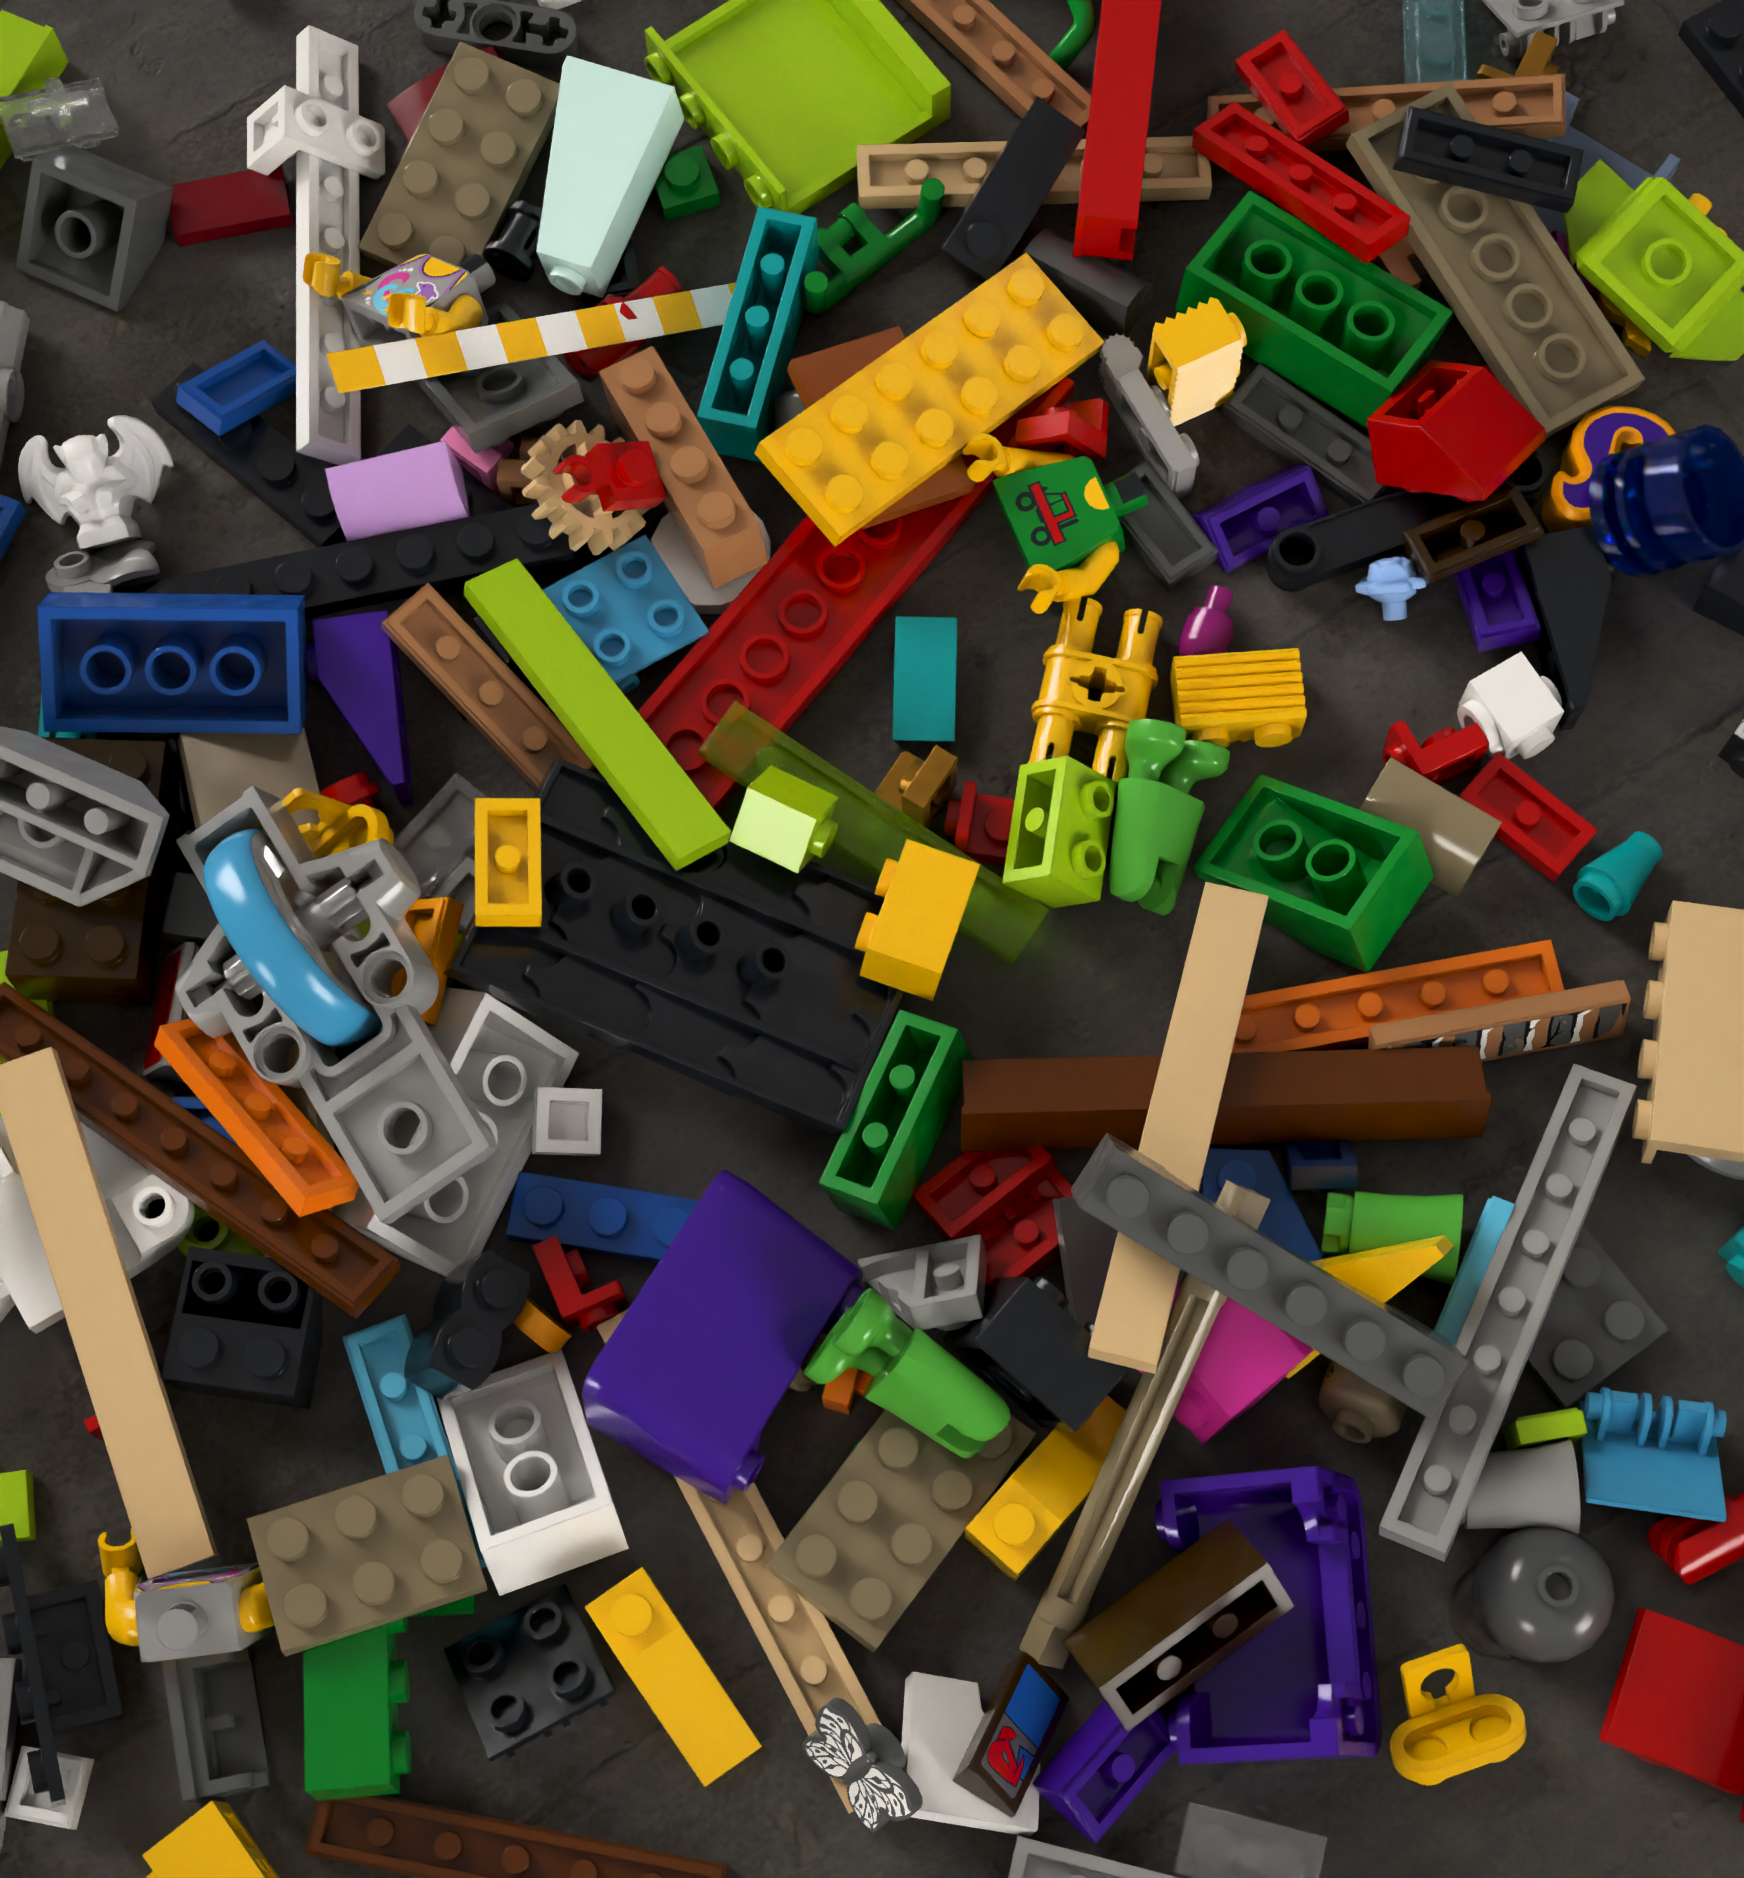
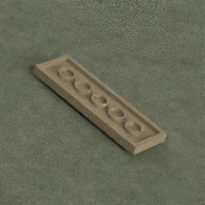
M1451 82L1350 135L1346 147L1377 195L1411 216L1408 235L1405 236L1408 243L1452 311H1454V314L1498 382L1545 428L1546 438L1581 420L1585 414L1610 404L1641 385L1645 377L1531 204L1393 170L1403 115L1408 106L1477 123Z

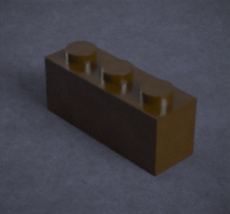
M1226 1519L1062 1642L1091 1685L1128 1732L1292 1609L1294 1604L1269 1563L1229 1519Z

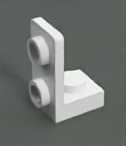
M286 85L247 117L248 169L268 176L283 162L292 158L298 150H301L372 179H378L385 173V129L375 121Z

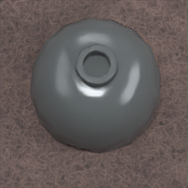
M1526 1527L1515 1529L1498 1538L1479 1559L1472 1583L1475 1614L1482 1627H1486L1490 1636L1499 1643L1498 1646L1508 1655L1534 1664L1564 1662L1590 1649L1607 1628L1615 1602L1612 1573L1599 1550L1580 1534L1557 1528Z

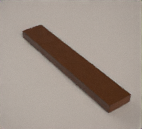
M384 1795L317 1801L304 1853L419 1878H727L729 1865Z

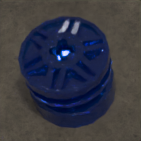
M1703 424L1671 434L1657 440L1655 443L1645 442L1633 448H1626L1602 457L1592 473L1589 505L1590 517L1598 543L1610 562L1625 575L1644 578L1663 570L1676 569L1688 562L1699 563L1729 555L1744 548V457L1736 443L1720 428Z

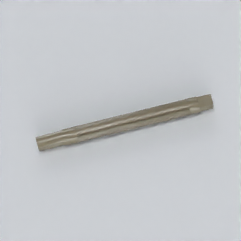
M1226 1180L1216 1204L1258 1230L1271 1199L1247 1187ZM1185 1272L1179 1285L1181 1289L1170 1311L1156 1374L1143 1372L1049 1586H1046L1019 1647L1021 1651L1035 1658L1038 1664L1063 1670L1070 1652L1062 1641L1082 1627L1090 1609L1089 1603L1219 1309L1221 1306H1224L1227 1300V1296Z

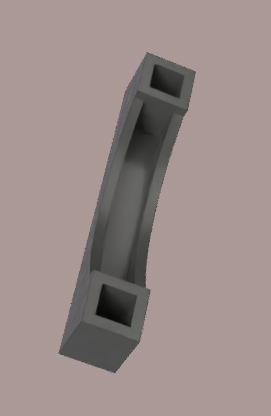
M1107 1132L1070 1189L1078 1207L1431 1420L1469 1363L1466 1357L1446 1337L1398 1308L1391 1307L1367 1295L1289 1250L1171 1174L1162 1165Z

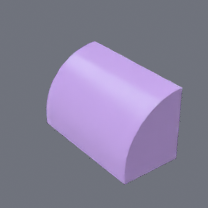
M446 441L325 469L333 505L348 542L471 517L463 471Z

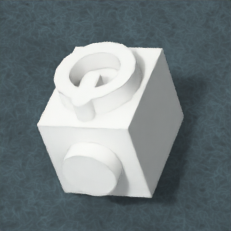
M1522 651L1470 680L1457 710L1458 720L1462 729L1476 722L1489 741L1485 754L1487 753L1492 757L1499 752L1508 760L1517 754H1520L1523 759H1528L1548 747L1555 740L1553 731L1564 713L1562 700L1555 685L1547 677L1537 674Z

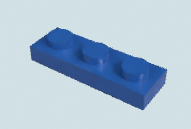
M519 1172L506 1236L512 1241L537 1244L557 1235L563 1249L574 1250L577 1248L580 1252L658 1264L699 1200Z

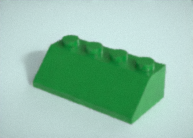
M1250 190L1186 267L1174 311L1186 314L1188 307L1197 309L1199 302L1208 304L1210 297L1218 299L1226 313L1233 312L1236 314L1243 325L1247 337V345L1242 348L1243 354L1261 363L1266 368L1367 429L1366 419L1422 368L1454 312L1371 262L1364 263L1306 223Z

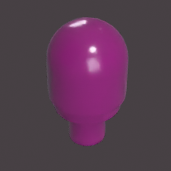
M1210 586L1204 606L1193 608L1192 613L1186 618L1178 643L1180 656L1227 653L1234 633L1232 628L1234 620L1227 615L1233 597L1232 591L1221 586Z

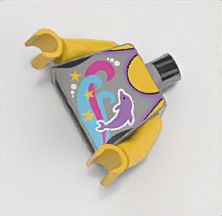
M322 253L306 254L303 281L307 285L312 286L322 296L332 297L336 296V294L338 295V298L344 303L361 347L487 326L489 318L480 294L493 286L496 279L488 262L478 254L472 255L457 266L429 254H420L373 279L350 271H346L339 276L340 259Z
M132 1528V1539L122 1546H109L107 1532H103L99 1536L98 1546L102 1571L107 1577L105 1579V1624L107 1631L112 1639L118 1643L128 1646H139L141 1662L235 1652L248 1647L276 1630L258 1562L173 1572L154 1580H148L147 1576L140 1578L137 1576L143 1568V1562Z

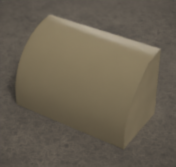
M1391 757L1359 809L1418 831L1435 875L1431 883L1456 898L1502 824L1501 821Z

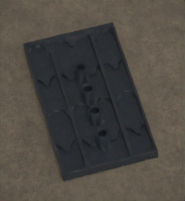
M559 758L549 766L534 798H540L541 927H475L474 912L443 974L535 1016L542 1014L614 1048L628 1049L731 1097L738 1095L813 1130L821 1129L832 1135L845 1131L904 993L902 990L859 976L865 952L854 949L866 912L879 915L885 898L874 894L876 887L812 861H809L797 874L730 841L719 849L675 871L603 776Z

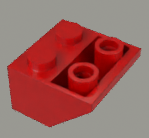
M1430 360L1366 419L1377 484L1403 488L1410 493L1430 492L1455 496L1457 499L1466 502L1485 501L1546 440L1545 428L1484 367Z

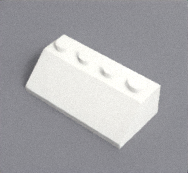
M445 987L437 1026L428 1027L498 1145L499 1150L391 1224L379 1221L360 1186L355 1200L333 1207V1214L383 1249L445 1277L458 1265L481 1254L517 1181L518 1173L522 1171L532 1151L534 1089L537 1087L563 1088L580 1054L488 993ZM414 1111L403 1113L397 1119L394 1126L395 1140L402 1148L414 1144L421 1132V1122Z

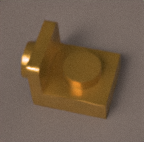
M937 745L926 761L921 760L910 752H902L873 794V804L924 834L957 785L958 758Z

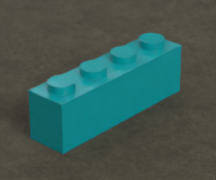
M758 206L697 413V420L717 454L761 463L754 453L759 442L769 436L773 422V402L781 394L805 310L803 305L805 277L810 272L816 271L820 258L817 218Z

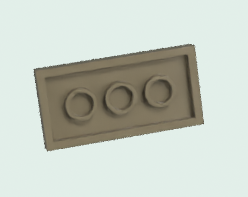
M460 41L358 246L362 255L390 268H394L420 254H429L455 266L474 254H478L485 259L484 249L489 242L498 239L508 219L506 211L513 201H517L554 125L560 84Z
M885 1409L773 1554L765 1568L874 1653L965 1531V1528L974 1519L1032 1441L1036 1433L1010 1414L1008 1425L995 1438L988 1440L987 1444L977 1454L966 1459L943 1447Z

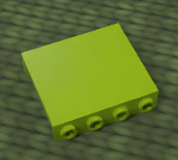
M729 0L665 41L652 26L644 30L648 56L644 58V64L653 81L675 87L686 122L693 129L701 127L709 136L715 156L727 170L733 167L744 179L746 192L757 208L760 206L801 214L857 178V145L910 144L951 117V83L880 0Z

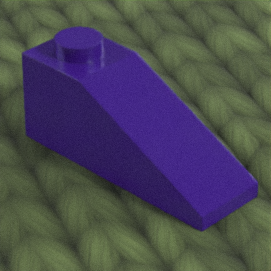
M387 610L313 620L315 643L306 644L305 646L306 664L310 680H320L329 701L401 806L414 805L399 648L381 629L382 622L389 617Z

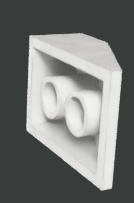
M562 1349L557 1354L548 1353L492 1373L476 1389L443 1401L436 1397L480 1551L499 1596L629 1549Z

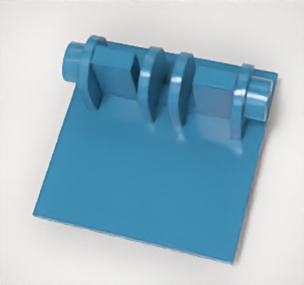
M646 534L543 589L547 597L623 694L631 692L640 684V680L637 677L639 671L709 633V630Z
M1601 1387L1599 1393L1587 1392L1585 1402L1579 1401L1578 1410L1583 1411L1588 1432L1581 1438L1586 1503L1718 1522L1726 1521L1727 1516L1716 1438H1723L1725 1434L1726 1411L1714 1409L1713 1402L1704 1401L1701 1403L1679 1400L1675 1414H1673L1672 1397L1663 1395L1656 1412L1652 1411L1653 1402L1650 1393H1642L1638 1401V1394L1614 1391L1607 1387Z

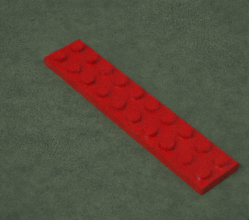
M1066 376L989 434L995 437L1002 446L1025 449L1016 443L1017 420L1041 416L1043 410L1065 404L1074 394L1075 382ZM961 454L967 468L975 461L981 460L976 455ZM994 472L983 481H974L975 486L969 494L863 530L860 528L836 547L807 515L768 560V564L760 569L708 629L709 633L695 644L637 711L717 814L994 488L992 480L999 478Z

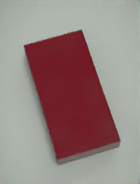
M282 164L268 176L253 170L169 185L174 187L170 212L174 237L179 247L294 225L287 179Z

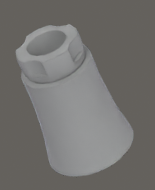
M1564 1439L1534 1447L1489 1452L1460 1525L1464 1524L1465 1529L1545 1527L1579 1534L1581 1518L1580 1489L1576 1457L1571 1440Z

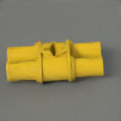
M1080 596L1076 599L1063 601V612L1056 643L1050 646L1043 654L1042 661L1046 667L1039 698L1031 707L1033 720L1037 723V728L1028 763L1046 760L1047 756L1052 758L1069 756L1075 731L1094 734L1098 736L1092 769L1104 776L1107 775L1108 769H1112L1111 780L1117 782L1115 795H1118L1119 779L1128 778L1129 771L1124 743L1128 723L1136 719H1146L1151 691L1158 685V674L1152 664L1163 619L1160 615L1148 610L1143 634H1139L1138 627L1142 609L1126 610L1123 615V627L1116 658L1093 654L1092 648L1103 608L1098 601L1088 598L1083 620H1077L1082 597ZM1090 688L1102 690L1100 701L1088 699Z

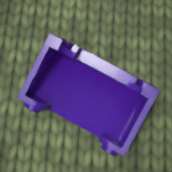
M727 1170L721 1171L708 1186L593 1363L582 1389L587 1425L726 1505L736 1488L746 1492L757 1477L765 1460V1456L757 1452L760 1443V1433L825 1327L833 1328L845 1311L850 1307L852 1308L863 1292L867 1290V1288L862 1286L863 1271L751 1184Z
M1319 1466L1160 1481L1162 1499L1157 1501L1155 1507V1522L1159 1536L1163 1540H1168L1174 1551L1182 1553L1226 1519H1229L1269 1563L1294 1604L1292 1609L1194 1681L1193 1693H1185L1181 1696L1178 1707L1171 1710L1168 1720L1170 1741L1173 1748L1178 1751V1764L1370 1758L1378 1755L1381 1746L1382 1727L1364 1512L1361 1495L1355 1480L1348 1475Z

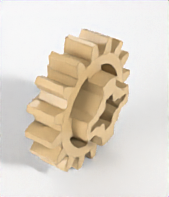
M575 420L566 429L559 423L528 450L527 453L531 459L521 467V473L533 480L522 490L523 496L537 499L539 507L531 515L535 520L547 517L551 521L552 525L549 530V536L552 539L558 537L562 532L569 536L570 550L576 552L587 542L593 555H599L608 546L615 551L645 526L646 521L642 515L650 508L616 511L613 518L612 513L614 511L603 512L598 494L589 495L580 503L570 504L564 502L561 496L573 485L579 484L570 474L554 475L553 470L557 467L559 457L562 458V461L571 455L586 457L585 454L596 444L610 442L605 440L604 426L600 424L587 433L581 420ZM619 437L612 443L625 442V440Z

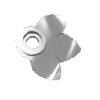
M129 540L105 547L92 555L86 551L69 552L54 561V567L47 572L45 580L49 590L52 592L113 593V587L122 582L160 573L158 563L152 555L156 550L154 542L149 540Z

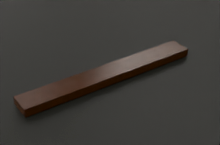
M6 982L0 985V1064L48 1047L57 1050L81 1123L352 1317L357 1319L401 1271L399 1259L328 1209L299 1217L240 1147Z

